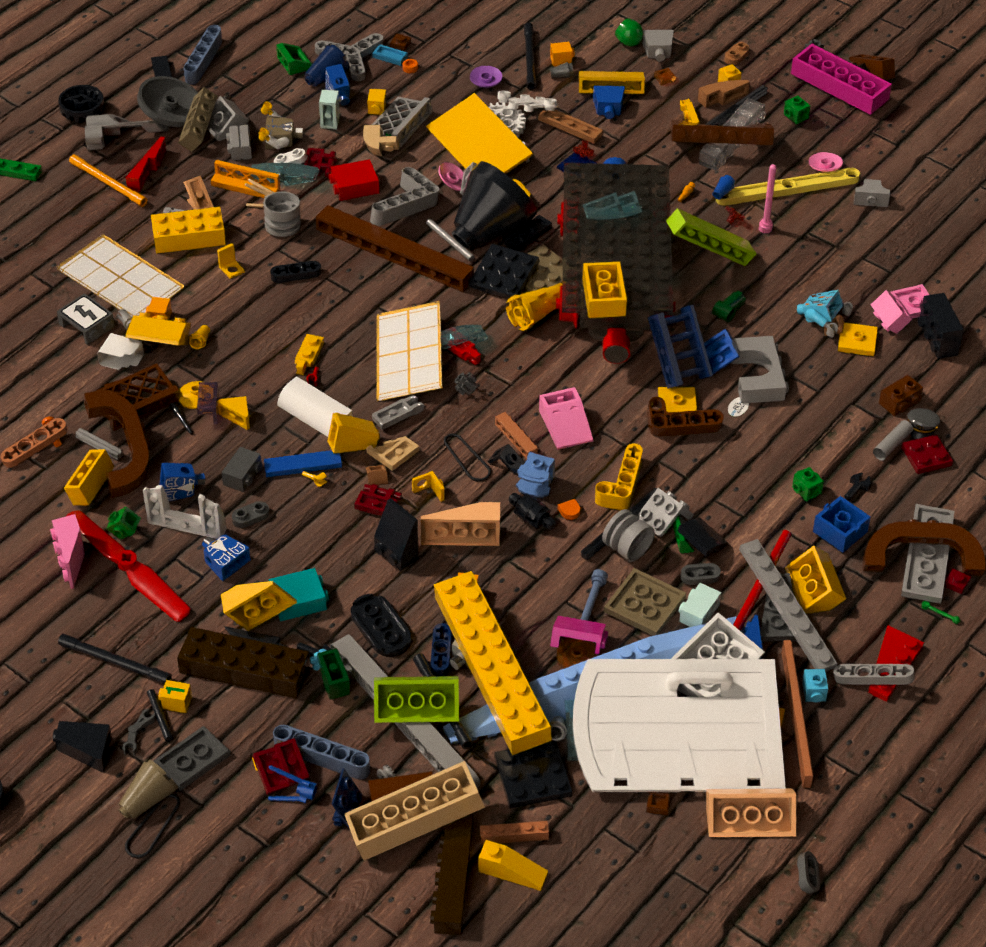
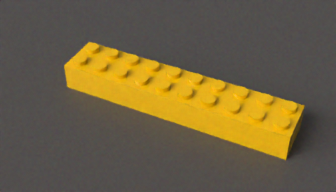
M472 571L434 584L435 599L511 754L515 755L552 741L551 726Z

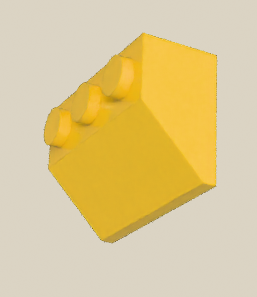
M140 312L139 315H133L125 338L165 344L188 345L191 323L185 322L186 319L175 317V320H168V316L157 315V318L150 317V313Z
M815 545L784 567L786 573H790L794 595L806 614L832 610L846 599L829 554Z

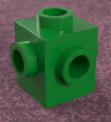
M797 95L785 101L784 115L795 124L809 119L811 105Z
M807 467L794 474L792 487L805 501H808L822 494L824 481L818 473Z
M126 506L117 512L114 511L109 516V523L106 529L122 540L135 533L141 517Z

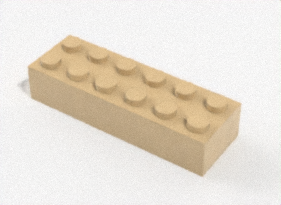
M463 761L344 813L356 847L365 861L483 809L485 806L466 762Z

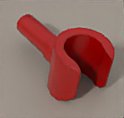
M315 367L313 374H309L306 377L308 384L314 381V385L318 386L317 374L319 367Z

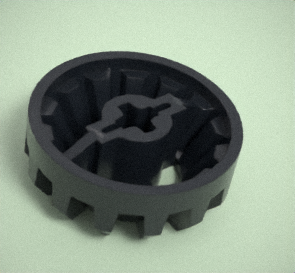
M90 85L69 87L60 94L58 99L62 116L71 122L75 120L76 123H80V120H85L86 122L87 116L101 115L105 108L102 92Z

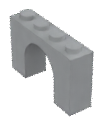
M773 336L732 338L740 357L731 362V364L755 363L764 366L769 371L761 376L739 377L738 394L740 402L756 403L785 400L789 386L788 382L784 380L785 370L781 369L782 360L781 356H778V344L774 343Z

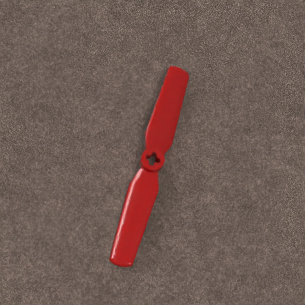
M72 511L66 515L75 514L81 534L103 556L116 563L120 570L126 571L131 585L175 622H179L188 616L191 608L150 567L137 561L135 552L125 550L120 543L82 511Z

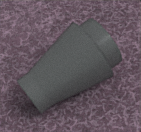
M566 62L550 68L551 78H570V76H574L572 63Z

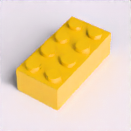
M220 207L151 215L156 254L226 245Z

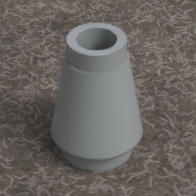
M554 717L549 723L551 726V738L554 741H559L566 736L567 729L563 717Z

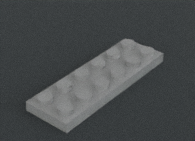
M916 504L913 519L919 520V522L937 520L939 523L953 524L955 511ZM909 543L901 596L941 604L950 546Z

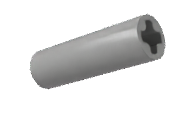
M906 420L901 421L873 449L874 456L879 460H885L913 431L911 423Z

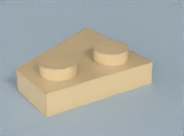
M405 436L393 441H385L382 446L373 448L372 445L366 447L369 455L393 471L419 452V445Z

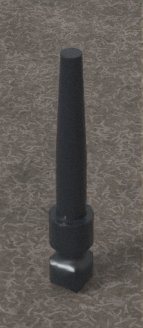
M175 402L170 403L169 407L174 415L179 418L187 431L193 434Z

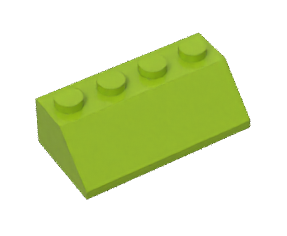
M458 676L374 677V723L459 722Z

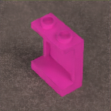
M558 616L553 626L550 646L558 648L562 638L569 637L596 642L595 654H599L601 648L605 649L609 631H605L606 624Z

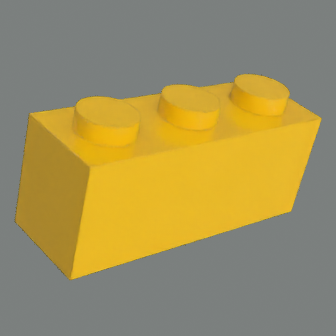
M105 449L89 450L65 485L64 490L73 505H90L106 481L107 472H111L115 466Z

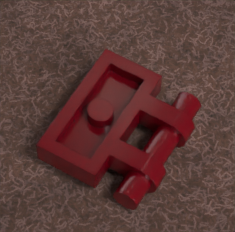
M308 148L307 160L303 166V175L320 176L321 172H325V177L329 178L331 166H334L337 161L336 152L331 151L330 154H327L325 149Z
M365 484L363 491H360L354 503V509L382 516L388 499L392 498L397 503V500H401L402 493L396 492L392 488H380L377 484Z

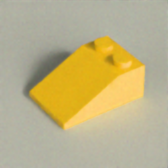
M273 581L236 585L221 594L224 614L247 631L297 603L294 597Z

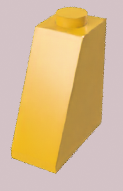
M333 413L327 440L333 454L365 450L369 445H372L373 448L377 446L380 433L372 421Z

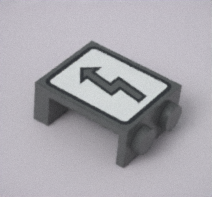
M85 293L57 311L59 325L64 328L72 324L83 333L86 345L115 327L113 313Z

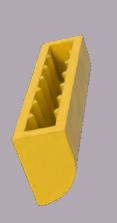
M579 71V93H593L594 86H625L624 94H644V72Z

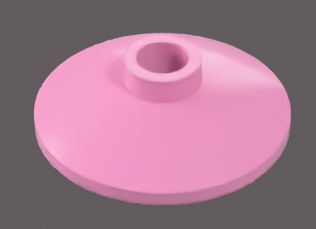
M828 152L816 153L809 158V165L821 172L836 171L843 164L841 157Z
M442 163L438 170L442 181L451 189L460 191L463 171L453 163Z

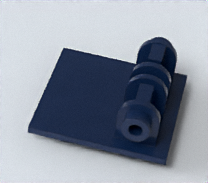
M342 769L331 803L336 810L332 820L335 826L346 824L349 828L344 813L359 807L362 801V793L346 770Z

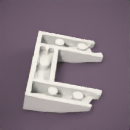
M163 485L150 489L145 487L143 490L149 524L215 539L224 535L227 529L223 511L218 503H214L199 494L200 516L170 509Z

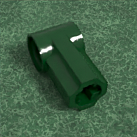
M740 291L733 292L724 301L719 300L715 303L712 314L728 323L733 319L736 311L746 303V298Z

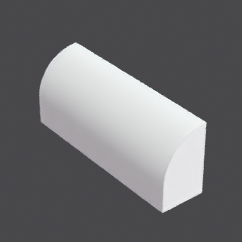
M297 376L283 388L278 398L277 406L327 437L333 413L353 417L351 409Z

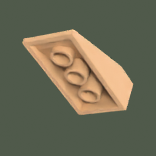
M479 502L421 516V545L500 546V502Z

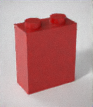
M370 159L331 166V174L328 175L329 182L333 184L334 194L338 195L340 201L379 194V180Z

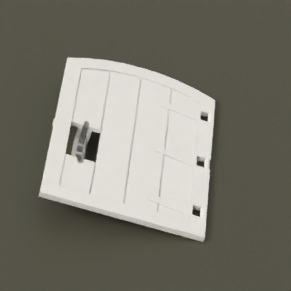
M775 659L587 660L580 675L575 694L573 735L578 761L592 792H706V789H786ZM679 684H721V697H677V688ZM615 780H627V786H614ZM681 780H693L694 786H681ZM748 780H760V786H747Z

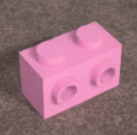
M887 290L871 304L875 310L873 314L879 320H882L883 323L881 325L888 332L891 330L898 334L912 320L897 297Z

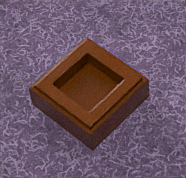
M649 792L646 812L668 815L670 793Z

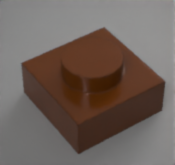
M396 34L390 42V47L405 51L411 44V37Z

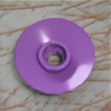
M480 66L471 71L470 80L479 87H493L501 82L502 73L499 69L492 66Z

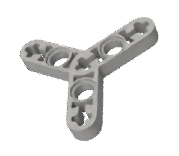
M374 33L351 46L321 40L315 43V53L320 55L328 44L330 46L332 44L335 45L345 55L343 59L349 62L351 79L362 81L365 79V68L362 58L372 53L379 44H384L383 36L379 33Z

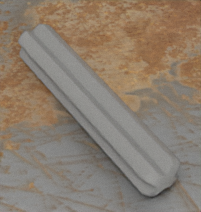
M82 428L75 432L77 439L98 450L105 449L109 456L117 460L123 456L122 449Z

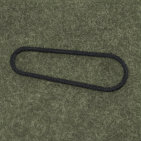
M452 433L445 436L444 444L470 479L484 481L490 477V467L461 436ZM451 436L459 438L488 469V475L484 478L472 477L448 445L447 438Z
M175 794L167 796L174 797L177 800V804L150 848L145 853L136 855L129 851L128 845L163 800L151 809L127 839L125 850L128 855L141 858L152 851L180 805L178 796Z

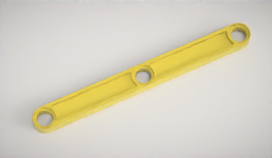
M846 168L832 172L775 180L773 198L856 184L859 181L860 171L856 168ZM768 182L734 187L733 190L725 195L727 199H716V202L719 205L727 206L766 199Z

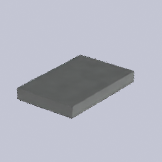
M202 726L153 762L166 772L165 775L169 780L172 778L175 781L178 789L181 791L231 754L229 749L205 726Z

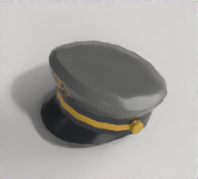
M916 408L907 414L908 421L913 426V431L910 435L915 439L932 436L935 430L938 429L940 417L929 409Z

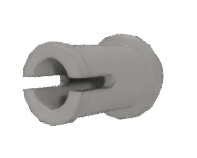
M121 309L118 312L122 317L117 313V318L123 323L124 328L128 329L133 317L125 309Z

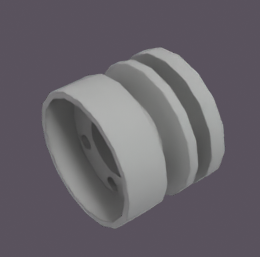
M280 191L274 192L264 199L265 229L269 234L286 237L300 230V200L295 194Z
M623 509L616 513L606 525L602 541L613 550L618 551L629 562H634L649 549L655 536V530L645 521L639 520L628 509Z

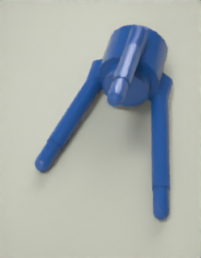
M269 766L270 770L298 782L296 793L300 794V796H269L268 800L306 803L307 799H314L317 791L316 783L298 778L274 766Z

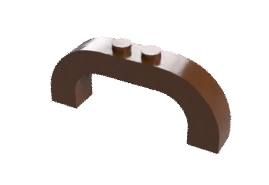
M108 391L84 393V405L88 419L108 416L116 419L123 427L132 461L123 469L107 472V484L112 498L129 494L142 484L148 472V449H150V442L144 436V423L140 422L136 409L124 397Z
M911 519L887 524L874 533L868 542L863 556V571L883 572L885 567V551L893 544H943L954 548L960 555L962 573L982 576L986 570L984 552L978 540L969 531L960 526L950 523H939L937 520L919 522V520Z

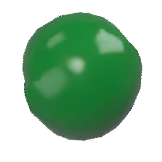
M627 18L618 26L615 36L623 44L633 47L642 41L643 29L638 22Z

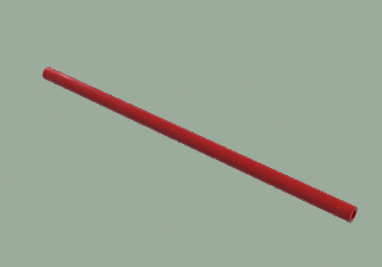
M783 530L769 556L775 566L792 536L788 530ZM758 579L733 623L740 631L763 590Z

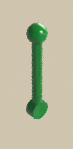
M928 601L922 602L921 607L923 609H930L949 618L954 624L960 622L958 616L949 615L931 606Z

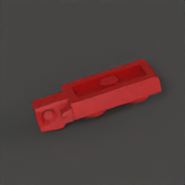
M451 328L441 334L442 346L461 359L469 360L474 365L481 362V354L475 348L474 343Z

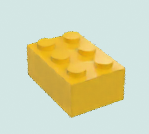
M620 262L583 263L582 280L588 318L626 316L627 298Z

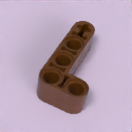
M657 396L650 399L647 408L649 431L657 437L715 433L721 429L724 419L723 413L717 409L667 412L665 401ZM673 422H678L681 425H675Z

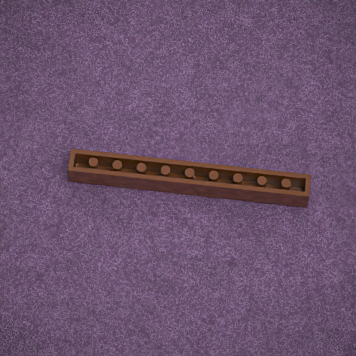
M329 205L316 216V230L460 292L466 290L474 274V267Z

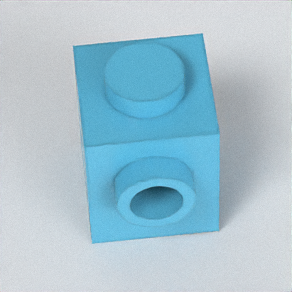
M804 669L802 684L805 702L817 703L826 701L828 684L825 669Z

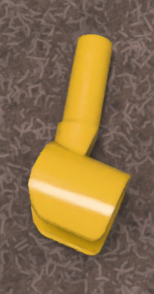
M305 471L302 472L303 476L314 480L317 487H321L328 482L324 479L327 476L323 472L317 476Z

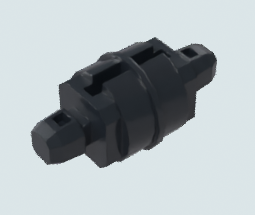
M512 493L509 496L508 501L515 507L513 513L522 519L524 523L536 529L543 526L548 530H552L555 527L556 521L549 516L551 510L540 500L529 494L522 497L517 493Z

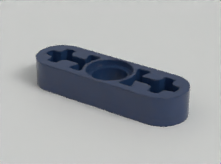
M445 623L437 624L433 629L431 670L436 676H444L449 672L452 632L449 625ZM441 632H445L444 639H440ZM438 647H445L447 649L443 653L436 651ZM439 660H442L441 668L438 667Z

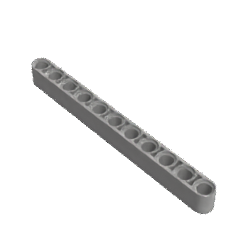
M349 634L330 644L331 649H338L345 669L374 700V677L388 676ZM394 722L438 772L464 761L430 722ZM466 763L477 788L481 785L479 777Z

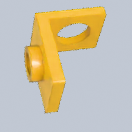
M232 243L217 250L219 268L229 279L245 272L235 259V249ZM231 267H235L238 269L236 272L228 271V269Z
M433 471L412 478L413 493L431 487L440 502L444 501V484L441 479L436 477ZM426 480L423 485L417 486L419 481Z

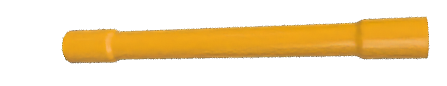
M76 154L70 157L69 162L117 190L141 207L147 204L146 197L98 170Z

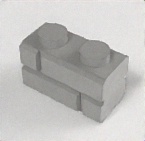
M230 126L229 133H226L227 143H230L227 144L228 154H231L232 160H241V158L243 160L251 159L249 126Z

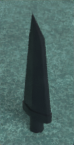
M224 626L230 635L287 647L279 643L280 637Z

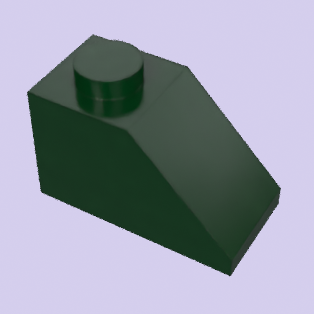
M335 648L317 653L323 683L329 699L332 700L350 695L349 677L338 649Z

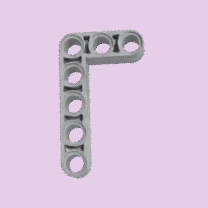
M411 167L403 168L400 186L407 192L374 203L372 205L370 222L381 226L436 206L439 187L416 169Z

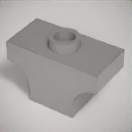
M864 179L863 185L855 188L854 205L888 207L890 190L885 189L881 185V180Z

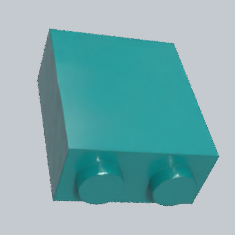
M315 568L268 579L297 600L296 604L277 614L280 621L327 610L328 592L326 589L323 590L322 576L317 575Z

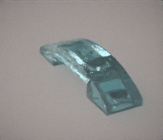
M462 325L441 331V350L466 341L476 344L487 340L488 336L481 325Z

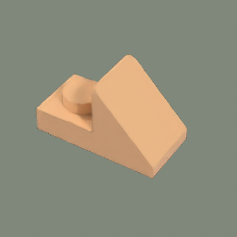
M201 175L184 182L190 197L187 201L193 209L214 207Z

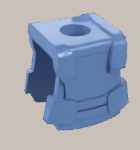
M529 452L527 461L517 470L518 477L521 478L516 484L518 491L536 498L547 497L550 490L548 486L555 475V459Z

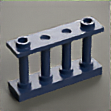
M693 305L680 308L682 314L665 318L664 313L648 317L667 389L683 385L682 379L698 374L700 379L713 376L698 324L697 313ZM684 321L686 332L670 336L667 325ZM689 339L691 349L675 354L672 343ZM693 356L696 367L679 371L677 361Z

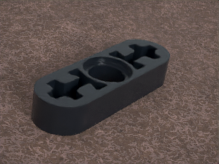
M306 261L274 266L270 270L271 280L275 283L316 278L321 275V264L318 261ZM294 270L300 271L299 273H292Z

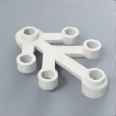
M498 91L497 99H499L500 103H509V109H518L519 105H524V111L533 112L534 108L545 107V110L554 111L555 108H558L557 100L553 98L535 97L533 99L527 94H521L520 98L511 97V92Z

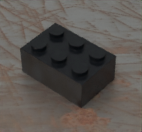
M945 293L924 296L923 302L920 305L921 312L920 317H918V325L922 328L925 339L929 341L931 351L935 353L937 359L958 356L964 329Z

